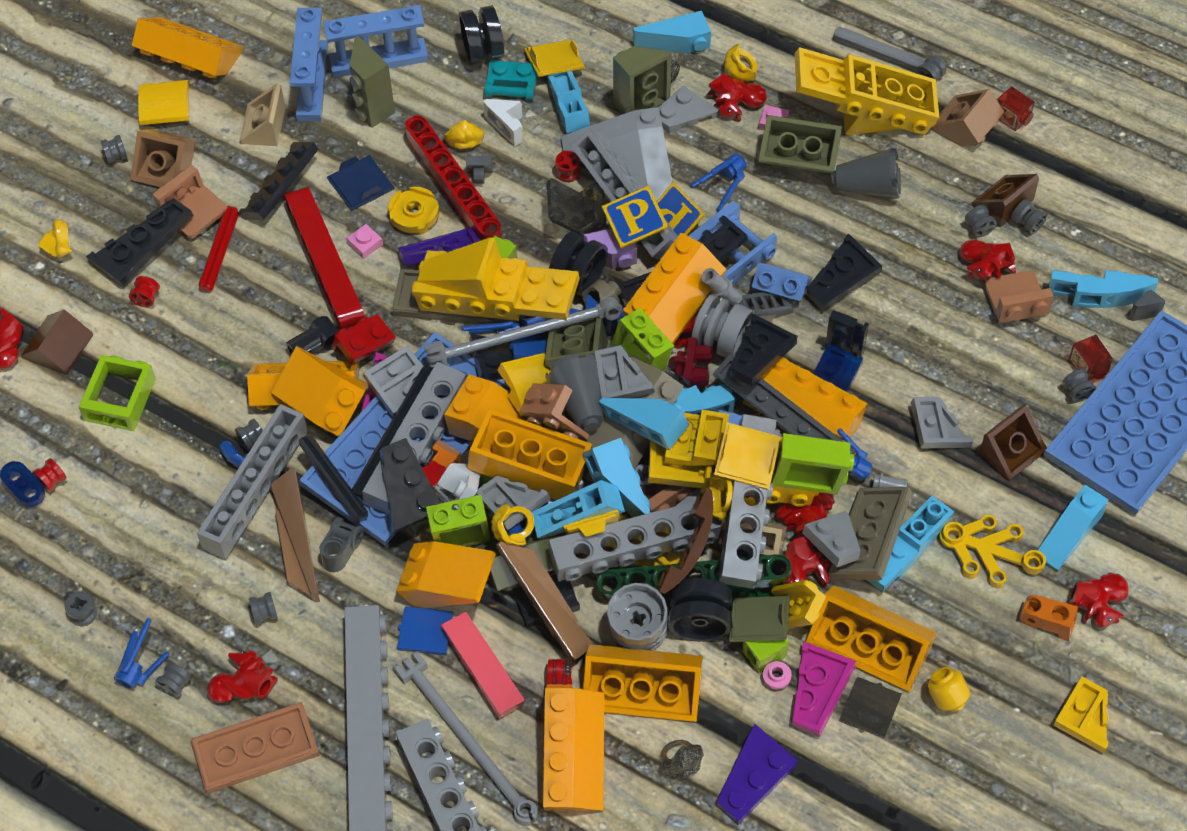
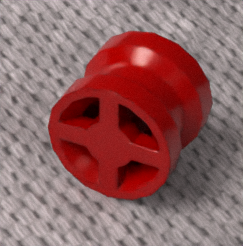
M562 151L556 156L557 178L568 183L577 180L580 176V158L573 151Z
M138 276L134 282L135 288L131 289L128 297L134 304L150 308L155 301L154 295L159 292L160 285L150 277Z
M51 458L45 461V465L42 468H36L32 471L38 483L49 493L54 490L55 484L64 482L67 479L60 466Z

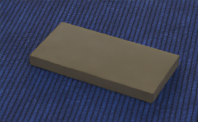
M400 268L392 307L393 316L476 324H494L496 322V318L421 311L415 296L412 295V285L414 281H417L419 270Z
M910 487L859 488L849 517L861 553L857 561L839 567L832 563L828 573L831 580L883 579L912 496Z

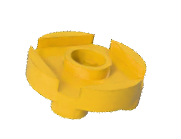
M409 187V191H404L403 193L400 190L392 196L388 204L392 226L403 232L423 235L427 233L428 228L436 223L439 217V206L435 195L430 190L422 187ZM414 207H418V212L411 213L408 210L414 209Z

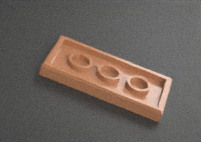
M303 702L191 739L207 794L320 756Z

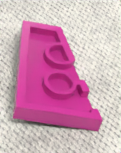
M803 641L799 683L793 715L794 727L816 736H821L856 667L855 660Z

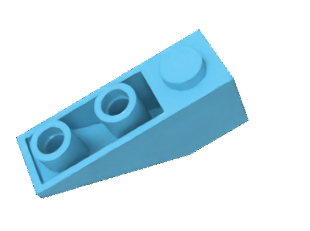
M621 438L582 453L592 479L595 482L602 480L618 486L623 507L632 517L651 513L650 502L640 487L639 474L633 469L629 459V449Z

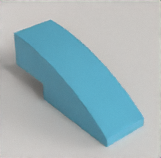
M572 71L546 75L566 133L589 127V112L583 102L581 89Z

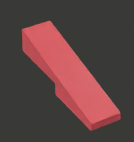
M467 612L441 625L468 673L472 674L498 720L524 706V698Z

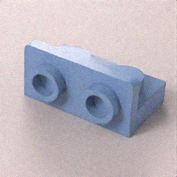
M758 262L752 287L801 301L806 286L810 285L812 276Z

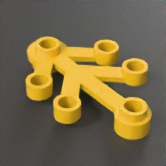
M984 515L980 520L964 526L958 522H949L939 534L941 543L947 548L954 549L963 564L962 574L968 579L976 578L980 570L979 563L972 560L967 547L975 549L990 574L989 584L994 588H1002L1006 583L1007 575L999 568L993 556L1022 566L1024 571L1030 575L1040 574L1046 564L1044 554L1038 550H1030L1024 555L998 545L1006 541L1012 543L1019 542L1024 533L1023 528L1019 524H1011L1007 529L981 539L971 536L980 531L987 534L994 532L997 520L993 515ZM988 521L992 523V526H986L984 522ZM1010 531H1016L1019 535L1014 536ZM949 535H955L958 539L950 538ZM1029 563H1035L1038 567H1032ZM967 567H973L976 571L970 572L967 570ZM999 576L1002 578V581H996L993 577Z

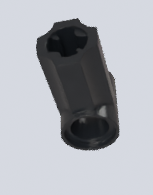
M321 316L310 324L307 331L287 341L286 346L291 355L296 346L311 354L321 349L329 351L332 350L334 336L338 330L327 316Z

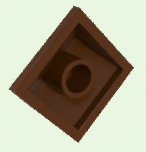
M1038 174L1004 175L971 203L974 208L979 205H985L989 210V216L994 217L997 226L1001 228L1011 219L1012 213L1019 203L1025 199L1031 202L1034 200L1039 176Z
M63 309L47 315L21 354L22 359L68 375L93 337V333Z
M1026 405L1020 406L984 434L979 455L1006 480H1011L1044 454L1047 449Z

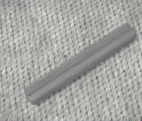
M837 27L834 32L833 39L911 70L915 71L919 65L924 64V59L843 27Z

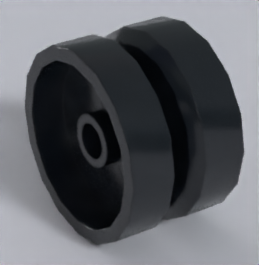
M494 6L480 7L478 13L479 22L473 10L459 12L460 30L469 63L483 62L485 57L484 47L490 59L504 57L503 35Z
M575 230L570 231L557 246L549 269L578 271L580 279L575 294L582 297L583 291L596 280H599L607 261L608 248L605 244L596 240L588 242V238Z
M690 578L682 580L670 590L671 611L669 612L668 623L670 632L682 639L697 642L719 640L729 635L732 625L730 609L732 608L733 594L731 588L725 583L714 579Z

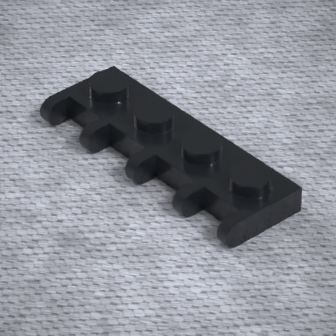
M293 142L290 145V152L287 156L279 159L276 170L272 175H267L264 178L262 188L250 196L251 199L247 207L241 208L238 215L243 219L264 220L319 150L314 142Z
M724 215L719 218L722 226L713 234L707 229L702 232L703 237L706 239L702 244L720 263L748 240L747 234Z

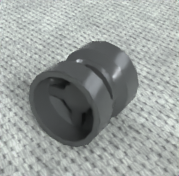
M1025 199L1015 208L1011 219L1017 224L1024 225L1025 230L1030 234H1034L1043 226L1048 215L1043 210L1034 208V204Z

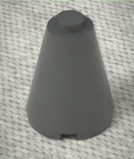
M890 148L836 165V170L831 174L832 185L837 186L839 191L893 199L900 198L901 172L898 163H896V160H899L897 148Z
M586 353V357L581 358L577 354L567 355L558 359L550 366V373L546 372L545 374L548 384L566 385L573 390L564 409L574 424L585 432L595 431L603 422V409L599 403L602 398L596 358Z

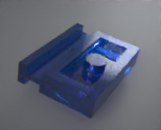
M828 344L813 374L848 393L863 364V357L857 358L852 356L853 353Z

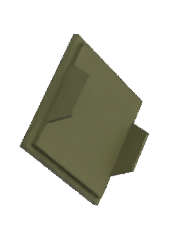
M790 596L734 598L729 641L787 640Z

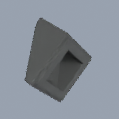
M1148 290L1133 304L1129 319L1137 321L1156 317L1161 310L1163 311L1165 300L1154 291Z

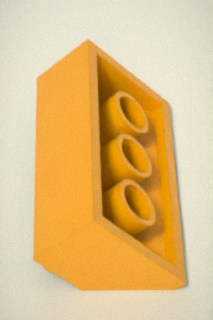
M163 17L138 18L132 46L139 48L140 53L144 55L161 56L160 60L164 62L181 63L182 68L190 71L201 70L203 71L202 75L209 78L227 75L244 49L242 45Z
M680 233L623 309V316L625 317L641 308L674 344L712 292L711 288L701 279L703 272L708 268H713L723 277L726 273V268L702 243Z
M782 357L761 377L842 441H844L837 432L839 428L851 437L860 427L868 403L821 379L810 371L793 364L786 358ZM743 400V404H745V405H747V406L753 408L754 410H756L754 407H752L750 404H748L745 400Z
M326 361L359 379V362L352 365L350 361ZM287 362L255 363L247 374L249 406H256L259 410L273 408V405L281 404L293 409L271 393Z
M488 409L469 450L467 469L492 478L498 475L509 479L511 482H520L526 484L529 489L538 492L541 489L546 490L550 498L558 500L578 490L586 467L582 453L590 450L592 444Z
M833 585L825 593L826 598L819 611L820 615L813 623L806 642L855 660L857 668L910 692L927 659L937 632Z
M589 644L585 660L583 690L605 694V713L697 722L703 656Z
M545 688L544 811H604V693L577 688Z

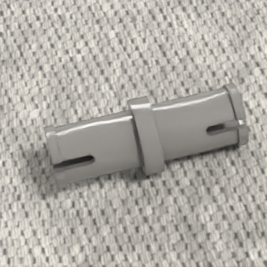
M708 268L703 272L701 279L711 288L714 295L727 299L730 306L741 302L742 294L732 286V282L728 278L720 276L713 268Z

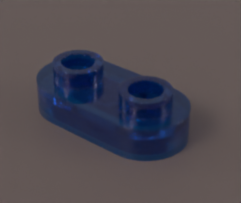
M12 461L2 467L0 471L2 483L21 505L35 507L44 500L45 491L41 482L23 463ZM19 476L17 480H12L14 477Z

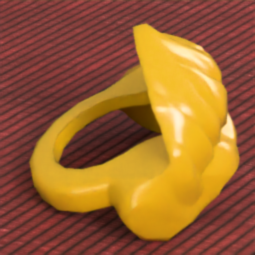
M740 44L734 45L725 55L724 73L731 78L740 79L745 82L754 81L758 70L756 59L748 51L739 49ZM740 57H744L750 63L751 69L746 67L740 60Z
M462 120L452 125L443 136L447 144L453 148L460 150L465 148L471 149L482 143L485 131L478 128L474 123Z
M59 219L54 220L52 230L44 234L38 247L55 258H62L70 254L72 250L69 247L68 224Z
M714 475L711 477L709 489L712 490L713 517L724 520L732 501V481Z
M508 504L502 505L495 512L491 521V529L494 532L495 538L500 542L521 547L526 545L525 538L530 535L534 528L532 513L523 506L510 507ZM514 512H522L527 518L525 529L520 533L508 536L503 526V521Z

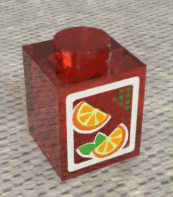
M1011 86L996 99L1004 110V113L998 120L1014 131H1017L1022 125H1028L1032 120L1035 102Z
M1096 334L1074 343L1069 356L1070 361L1077 370H1086L1089 375V381L1105 377L1113 360Z

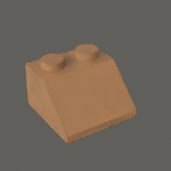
M990 89L955 95L939 114V119L935 126L930 129L960 146H976L982 143L989 130L998 124V119L1002 116L1004 110Z
M153 129L137 131L130 180L158 187L167 184L181 171L191 165L195 139Z

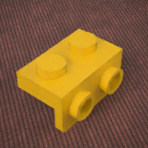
M808 580L774 586L771 591L775 596H790L788 629L812 625L818 619L819 611L826 598L818 590L817 585Z

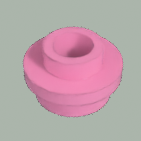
M779 661L771 662L763 670V680L771 689H783L791 681V670L785 663ZM781 672L782 676L775 677L772 673Z

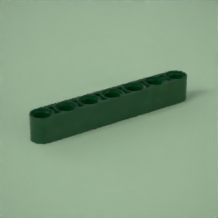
M782 554L759 556L758 563L763 564L760 581L756 580L752 588L726 585L731 588V591L787 584L792 578L790 560ZM741 557L740 559L743 560V561H747V560H749L750 558H749V557ZM720 560L696 562L683 580H686L693 573H698L702 578L718 581L715 576L719 572ZM677 563V564H667V565H672V566H674V567L677 568L678 565H679V563ZM666 565L607 570L597 578L600 595L603 599L610 601L616 591L625 585L632 584L638 578L644 579L646 581L645 584L656 588ZM777 565H782L787 569L782 575H775L771 570ZM609 581L618 583L617 587L612 591L604 590V585ZM670 590L661 595L663 597H670Z

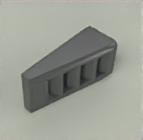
M770 292L742 295V300L739 303L748 308L753 307L757 316L776 314L774 318L794 312L787 297ZM781 299L784 306L779 307L776 300ZM768 302L772 303L773 308L769 307ZM762 304L764 309H760L758 305Z

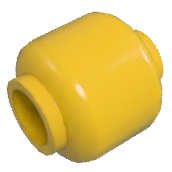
M944 667L936 670L931 675L927 688L936 707L943 711L951 712L961 710L970 697V689L962 673L956 669Z

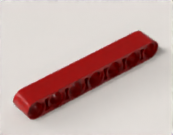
M420 115L408 118L405 123L408 144L468 228H472L480 241L493 238L494 236L502 239L499 220L428 121Z
M305 187L284 194L290 215L340 330L355 326L365 315L310 188Z

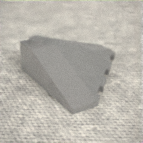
M658 107L634 110L561 136L563 151L575 152L571 145L588 129L602 134L642 188L650 187L656 201L672 183L664 131Z

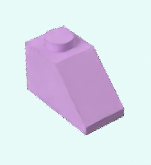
M612 229L584 234L588 238V242L596 240L607 246L608 256L605 266L616 269L637 264L636 244L633 243L621 249Z

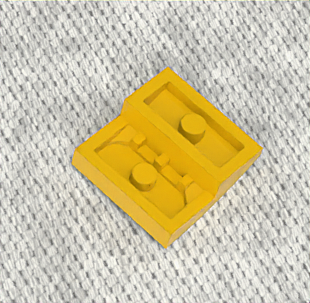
M188 80L139 85V124L148 125L188 121L190 114Z
M545 353L503 362L498 368V372L511 389L508 398L521 417H524V415L519 411L526 399L525 395L532 384H548L545 374L546 372L549 374L551 370L545 364Z
M703 409L701 415L685 413L684 415L689 426L670 450L666 449L664 463L689 466L716 465L729 414Z

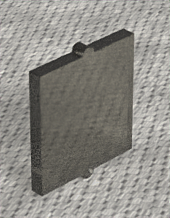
M857 677L839 722L859 729L860 733L865 731L884 739L902 694L883 687L880 682L875 684Z

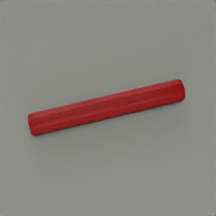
M227 206L226 211L222 215L198 284L202 292L206 291L209 293L214 288L238 218V209L236 207Z

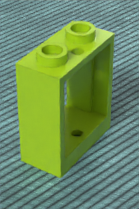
M641 308L620 319L610 346L621 345L629 357L636 356L642 362L662 371L665 370L674 348L673 343ZM634 339L648 353V355L651 357L650 360L633 342Z
M101 355L79 405L84 421L135 431L156 380L152 366L144 361L135 362L115 355ZM109 373L138 379L127 407L97 401Z
M783 433L771 483H773V486L838 495L841 486L847 483L848 471L853 470L854 454H850L851 443Z
M481 495L426 507L434 541L466 547L491 541ZM454 505H457L458 509L453 510L452 507Z

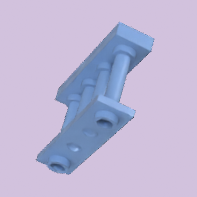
M420 5L323 21L327 43L335 42L336 53L329 54L333 78L351 75L349 65L352 50L346 51L344 40L353 39L358 36L369 45L368 36L383 34L384 44L371 46V48L389 65V69L429 62L424 38H417L416 28L424 27ZM407 29L408 40L394 43L392 32Z
M297 8L290 87H299L296 110L297 121H322L328 57L327 40H320L322 8Z
M735 201L730 202L689 235V237L702 243L706 240L702 232L707 229L713 234L722 226L719 222V218L722 215L726 216L747 234V241L755 248L747 255L743 254L739 249L734 251L730 256L737 263L728 270L726 269V273L723 275V277L728 278L732 282V286L757 267L758 262H763L765 259L769 260L777 250L776 234H771L763 241L740 222V205Z

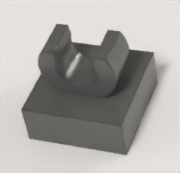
M466 156L467 172L474 173L475 184L485 183V173H492L491 156Z

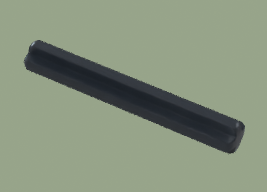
M311 434L301 437L299 439L300 447L354 521L360 523L368 517V511Z

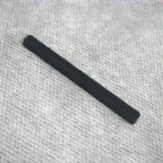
M430 365L423 366L355 482L352 491L358 499H363V490L381 460V448L391 443L434 367Z

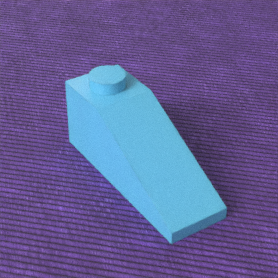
M698 11L634 27L633 45L681 53L702 51L711 47V30L703 12Z
M602 398L599 401L607 418L670 450L689 426L684 415V409L674 402L670 404L662 399Z
M600 480L531 513L534 517L537 538L542 539L564 533L563 525L618 510L619 514H621L625 510L618 486Z
M1086 484L1038 549L1046 558L1045 565L1056 572L1060 570L1101 519L1109 499Z

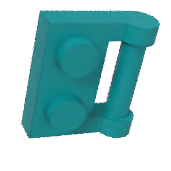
M490 60L484 96L490 98L493 95L525 97L526 100L533 101L537 73L531 63Z

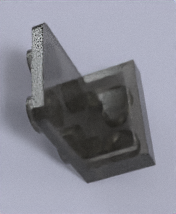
M553 178L546 182L548 217L551 222L569 231L575 230L583 235L597 232L607 225L606 215L602 208L605 205V195L597 181L580 192Z

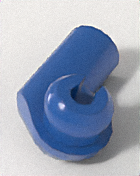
M224 441L219 447L225 458L237 468L240 467L247 456L246 454L242 457L230 441Z

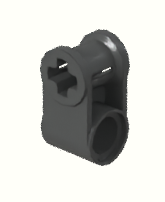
M337 517L333 521L329 532L319 546L322 566L328 572H339L346 566L354 550L363 539V526L358 525L356 527L348 524L341 517ZM333 553H336V554H337V555H335V556H328V555L333 554Z

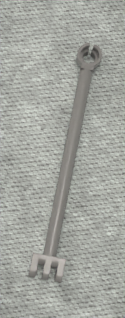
M606 297L596 307L569 314L567 320L550 319L445 349L442 340L433 342L424 347L427 353V361L431 367H434L437 362L448 366L447 359L582 321L597 317L600 319L616 320L621 314V305L616 298Z
M417 651L411 654L416 662L415 665H413L409 658L402 660L407 669L405 672L399 664L393 666V670L404 684L413 679L512 804L515 820L522 826L531 825L529 814H523L520 811L523 807H529L531 809L530 816L535 822L538 817L536 804L530 800H524L424 676L422 672L428 669V666Z

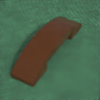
M702 488L698 494L690 515L698 518L699 521L678 567L676 568L672 565L665 566L655 588L660 594H665L687 576L705 547L713 518V494L709 488Z

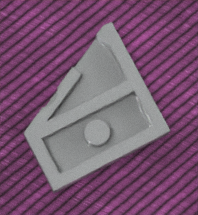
M685 86L678 89L658 107L663 129L668 133L680 130L685 126L696 125L700 119L709 116L711 119H715L719 116V110Z
M407 345L365 371L363 377L393 417L423 366Z
M621 345L594 351L601 398H633L655 393L653 384L645 377Z
M913 397L911 406L921 448H970L972 446L973 438L970 435L965 436L958 427L960 422L947 410V406L940 397Z
M498 475L480 487L476 492V495L482 496L483 504L493 515L504 504H508L510 507L523 506L532 512L551 500L546 490L541 489L540 492L531 490L526 484L511 482L509 479ZM514 512L503 521V526L508 531L526 518V516L522 512Z
M846 511L804 525L802 533L836 567L859 559L861 550L849 514Z

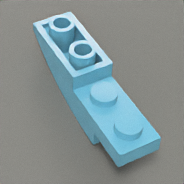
M1052 270L1048 288H1051L1054 295L1073 297L1072 306L1109 308L1134 304L1148 290L1155 292L1158 278L1109 270L1105 271L1103 278H1099L1093 275H1080L1067 271Z
M724 384L708 387L703 393H700L695 385L690 388H683L674 403L680 405L685 413L700 415L702 409H713L715 412L722 410L733 413L734 402L742 398Z
M931 496L900 527L883 579L867 581L884 592L895 579L899 580L938 536L954 514V511L934 496Z

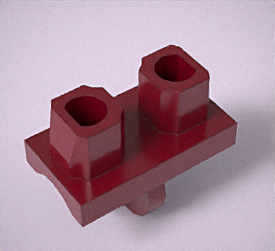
M689 337L686 358L685 352L678 351L677 356L669 359L668 367L674 371L675 377H682V372H684L683 381L686 382V388L695 385H709V368H700L698 363H712V346L698 345L697 338Z

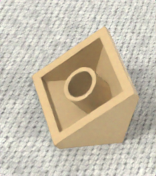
M275 84L248 103L239 142L249 145L278 146L285 113L281 85Z

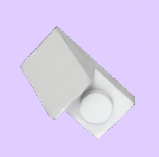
M495 99L483 101L484 117L514 147L522 142L523 130L519 121L522 118V103L520 101Z
M451 463L438 482L439 486L456 496L455 500L472 497L478 490L480 473L467 469L468 464Z

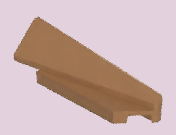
M293 467L271 484L272 492L279 508L275 511L287 582L290 588L304 592L314 602H320L299 482L295 467Z
M504 542L496 544L495 546L567 657L573 661L587 652L589 644L594 645L593 642L576 624L578 622L577 618L534 550Z

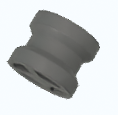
M929 56L925 59L924 64L916 68L915 73L936 79L937 82L938 78L946 74V66L938 57Z
M120 135L114 136L109 141L106 139L100 141L108 164L113 163L118 158H128Z
M979 205L971 209L964 219L968 226L973 227L972 232L976 237L986 236L997 225L994 217L989 216V210L985 205Z
M1085 369L1071 372L1062 381L1065 389L1070 391V397L1073 402H1080L1089 398L1096 390L1094 383L1088 380L1089 375Z
M254 418L245 427L239 426L235 428L237 438L247 452L251 450L263 431Z
M81 591L75 592L66 599L65 610L74 625L80 627L88 626L96 619L97 609L89 594Z
M271 592L265 593L260 598L254 596L249 598L256 625L261 624L263 620L268 618L271 620L278 619Z
M168 662L164 668L165 673L162 676H158L155 685L164 693L178 698L182 693V686L188 684L191 680V675L182 667Z

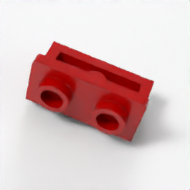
M376 314L370 318L364 317L360 319L355 326L349 329L343 328L338 331L334 336L335 339L331 348L334 352L341 350L353 365L394 343L396 336L382 318Z

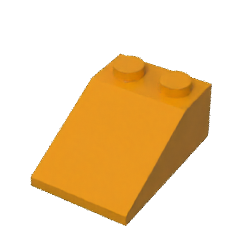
M296 346L271 393L296 411L303 413L306 418L316 425L340 436L361 400L368 383Z
M470 374L444 414L449 434L472 442L488 409L527 421L528 418L520 416L508 398L509 391L493 381Z
M436 541L414 543L409 552V557L396 592L417 608L479 603L496 554L490 550Z

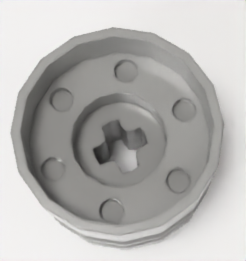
M711 294L697 314L691 337L697 338L698 345H707L713 348L717 343L716 353L720 357L726 359L729 354L735 357L738 348L744 340L745 326H750L751 318L755 312L753 309L740 304L734 305L729 312V301L727 299L720 301L719 296Z
M642 583L625 585L614 593L609 601L607 611L612 640L618 647L654 651L663 643L668 631V609L664 597L657 589ZM638 620L640 623H643V626L639 627L637 624H634V621Z

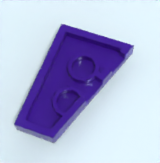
M470 227L398 248L404 265L415 266L425 259L427 250L450 252L480 240Z
M754 723L717 800V807L739 825L798 765V760Z

